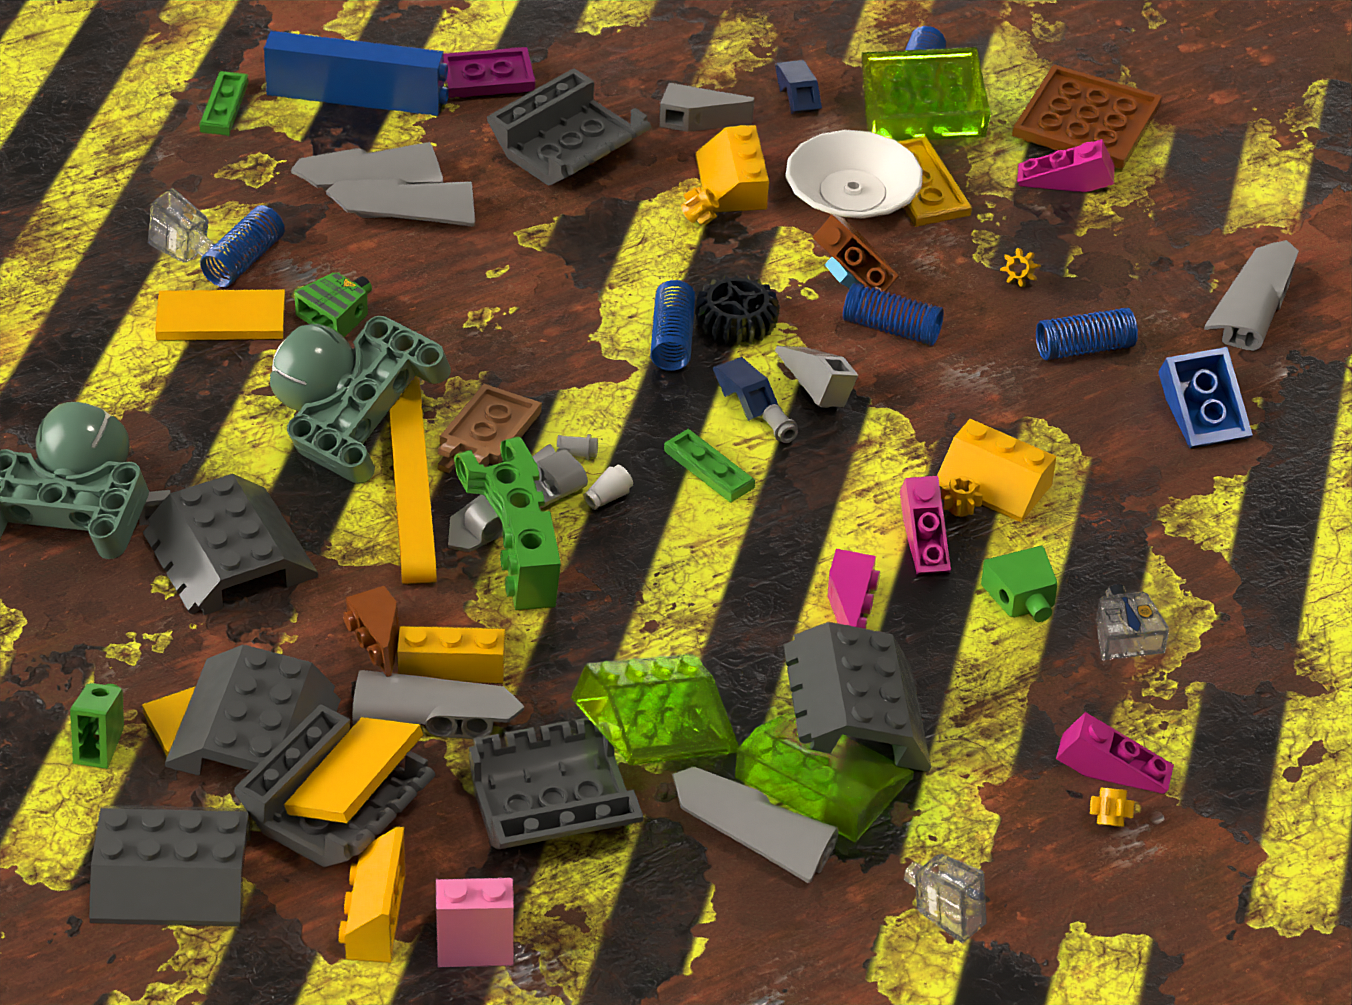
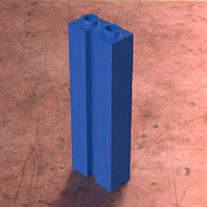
M270 31L264 46L266 91L269 96L439 116L442 104L446 105L448 102L449 89L444 87V81L447 80L448 64L444 63L443 51Z

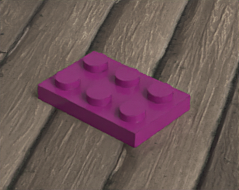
M527 47L444 53V63L448 64V76L445 83L449 89V98H465L478 95L492 96L495 94L523 93L535 90V78Z

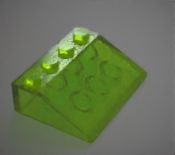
M977 47L862 52L861 60L868 132H873L896 141L924 136L928 140L986 137L991 113Z
M693 654L588 663L585 665L571 696V699L630 766L737 753L739 749L713 676L702 665L701 660Z
M794 710L757 727L737 748L735 778L809 818L838 828L839 834L854 842L862 836L912 779L914 774L908 768L896 766V762L845 735H841L831 754L811 750V742L801 743L799 741L796 725L797 718L795 717Z

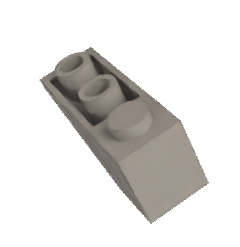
M668 83L660 103V127L690 132L751 125L753 122L754 97Z
M800 346L776 347L775 352L782 359L784 365L794 374L799 384L813 398L815 404L823 408L831 406L845 407L858 374L844 357Z

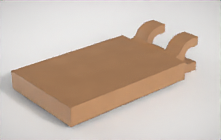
M483 384L440 435L438 454L443 457L438 463V470L450 473L455 466V455L472 450L480 465L483 464L484 467H487L489 463L493 465L501 463L503 461L500 451L501 442L518 436L521 438L541 414L542 403Z

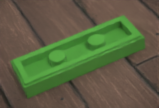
M219 72L200 122L201 133L230 135L249 83L248 74Z
M690 429L664 443V452L730 503L755 488L754 478Z

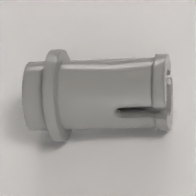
M773 404L764 410L763 419L773 429V435L776 440L789 443L796 438L798 434L796 422L789 419L779 405Z
M588 434L587 437L558 435V449L556 452L566 449L572 456L586 457V460H590L591 457H597L598 438H592L591 434Z

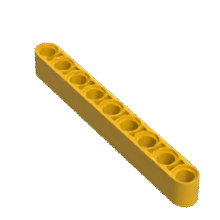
M415 376L389 410L402 584L432 583L437 581L420 379Z

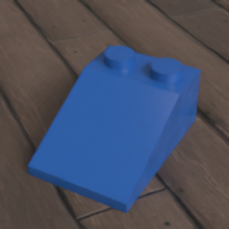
M1228 347L1167 357L1158 371L1166 401L1190 449L1251 438L1253 436Z

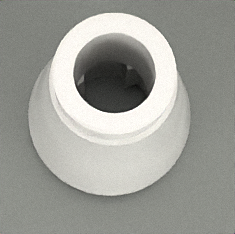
M621 465L608 467L588 491L583 494L584 499L592 509L596 510L628 494L629 488L633 486V480L628 471Z

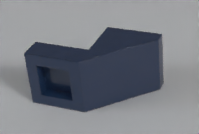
M798 60L775 64L780 92H788L791 114L820 111L822 104L818 82L806 62Z
M743 357L713 367L724 397L737 393L748 421L763 416L764 410L770 405H778L768 378Z

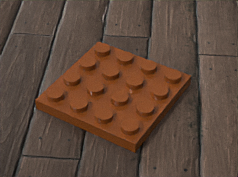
M1053 64L1013 126L1012 137L1046 146L1056 151L1067 150L1086 142L1102 139L1114 167L1123 170L1160 108L1162 96Z

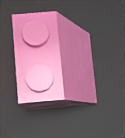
M513 878L436 880L438 967L514 966Z

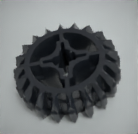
M737 274L734 278H728L723 275L722 280L712 279L711 284H704L703 290L697 296L695 315L699 328L704 329L705 335H713L714 341L723 339L726 344L731 341L736 342L739 346L741 342L746 341L752 344L753 339L762 341L764 335H771L773 328H776L778 323L780 305H778L779 300H777L776 292L770 290V285H762L760 279L750 280L749 275L745 278H739Z

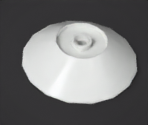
M841 130L819 134L801 143L787 160L786 178L794 194L812 208L841 217L869 218L891 214L910 204L922 188L923 170L914 154L896 140L873 132Z

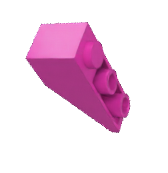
M1101 139L1018 163L1017 182L1022 187L1089 192L1114 184V164Z
M938 476L905 478L899 492L903 522L917 575L951 572L939 478Z
M836 549L829 571L827 596L838 624L866 629L867 618L864 617V613H871L874 594H870V591H877L880 579V571L875 570L876 556Z
M1087 712L1062 734L1056 757L1057 760L1086 777L1165 794L1169 789L1174 767L1172 763Z

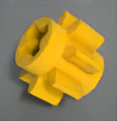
M694 187L683 194L687 201L681 205V208L691 223L698 221L700 225L703 223L706 225L717 217L714 210L719 207V202L710 189L706 188L702 191L701 187L697 189Z
M1016 248V256L1012 257L1005 254L1004 257L1008 262L1006 267H1002L1000 270L1010 275L1007 278V283H1013L1018 279L1019 286L1025 287L1026 279L1037 280L1033 274L1035 269L1040 268L1041 265L1032 261L1035 253L1029 252L1024 257L1022 249ZM1020 261L1027 265V268L1022 270L1021 273L1015 271V266L1020 265Z
M966 476L950 478L949 486H942L941 499L944 500L943 509H949L950 513L958 517H964L969 514L973 515L974 506L981 507L983 494L979 492L980 484L975 483Z
M1100 788L1099 797H1091L1089 814L1097 815V824L1124 827L1125 818H1133L1135 801L1127 800V790Z

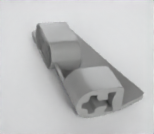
M430 142L370 153L359 148L299 158L291 169L292 174L324 190L329 189L337 181L397 178L404 180L407 184L443 183L439 163Z
M397 178L345 180L335 182L326 190V195L336 201L346 212L355 213L362 218L396 217L464 226L475 225L471 181L407 184L404 180Z
M1287 240L1256 248L1205 324L1204 330L1224 328L1222 337L1224 344L1253 351L1259 349L1264 342L1276 309L1280 310L1290 285L1299 251Z
M548 444L532 456L539 471V480L535 481L537 492L543 491L545 500L544 506H539V509L587 486L588 479L583 466L566 449L555 452L553 446ZM484 495L478 496L450 517L449 549L471 552L503 536L501 520Z
M360 670L353 700V725L361 717L412 724H425L427 731L434 736L473 739L489 736L492 733L494 722H510L524 711V706L504 686L392 673V676L386 677L383 672Z
M696 767L673 774L682 810L757 852L807 883L812 881L815 872L821 873L836 844L838 828L771 804L765 794L754 788Z

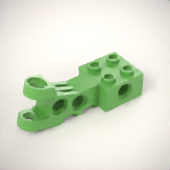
M519 436L502 441L500 451L503 463L484 467L483 464L480 465L472 450L456 454L454 458L455 468L467 493L484 495L501 520L503 545L506 550H501L500 562L502 570L508 571V576L505 578L507 597H513L515 610L555 607L561 562L551 512H541V509H539V506H544L545 500L543 491L537 492L535 481L539 480L538 466L524 441Z

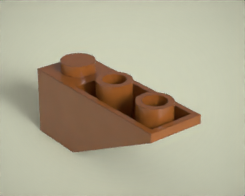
M832 214L812 237L865 287L869 286L870 290L874 287L875 290L879 289L881 292H886L899 277L898 273L872 245L841 216Z
M385 586L346 597L348 611L344 612V621L348 631H354L359 646L362 649H367L372 664L374 666L378 665L386 677L392 676L400 629L396 600Z

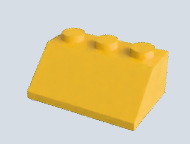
M739 125L724 128L696 151L695 156L702 189H710L719 202V207L714 212L767 209L769 179L756 125Z
M969 419L954 436L937 476L941 487L949 486L950 478L954 479L958 476L971 478L975 483L980 484L979 492L983 494V506L1022 522L1052 486L1057 456L973 419Z
M400 626L398 674L471 683H503L506 628Z
M395 827L372 841L359 854L358 863L351 864L349 884L353 885V892H346L344 902V914H348L347 921H341L339 928V944H345L347 960L391 963L406 876L404 827Z

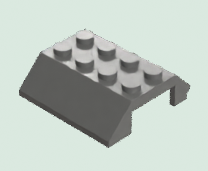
M575 68L487 116V122L507 158L548 186L576 173L652 128L651 124L647 121L648 116L636 108L631 110L630 124L594 101V81Z
M229 474L170 493L148 518L150 524L143 531L145 538L151 548L155 550L154 553L163 569L167 572L174 588L180 594L179 596L188 612L192 614L200 609L204 615L222 610V589L276 571L286 587L318 577L316 568L266 488L235 474Z
M826 622L795 634V640L783 645L786 665L788 666L787 671L794 713L797 718L798 737L801 743L811 742V750L830 754L841 735L889 743L893 746L896 766L930 771L931 762L911 664L893 634Z
M244 644L207 658L165 761V767L200 776L206 759L252 771L320 704L337 712L341 699L334 693L335 686L312 662Z
M320 704L234 788V793L265 836L322 867L348 861L352 856L361 854L375 839L374 835L380 834L393 821L396 813H400L417 796V792L421 791L436 775L434 770L428 767L427 759L409 751L406 754L405 769L397 765L348 823L288 815L284 806L286 801L350 730L349 718Z
M600 715L574 720L576 734H571L569 721L540 726V741H536L533 727L505 732L507 747L502 748L499 734L473 738L474 746L469 747L468 757L474 792L491 846L503 849L643 822L644 816L635 791L626 790L614 756L615 736L609 721L602 722Z
M106 805L100 808L91 861L90 923L240 927L244 901L242 876L247 841H251L253 819L245 808Z

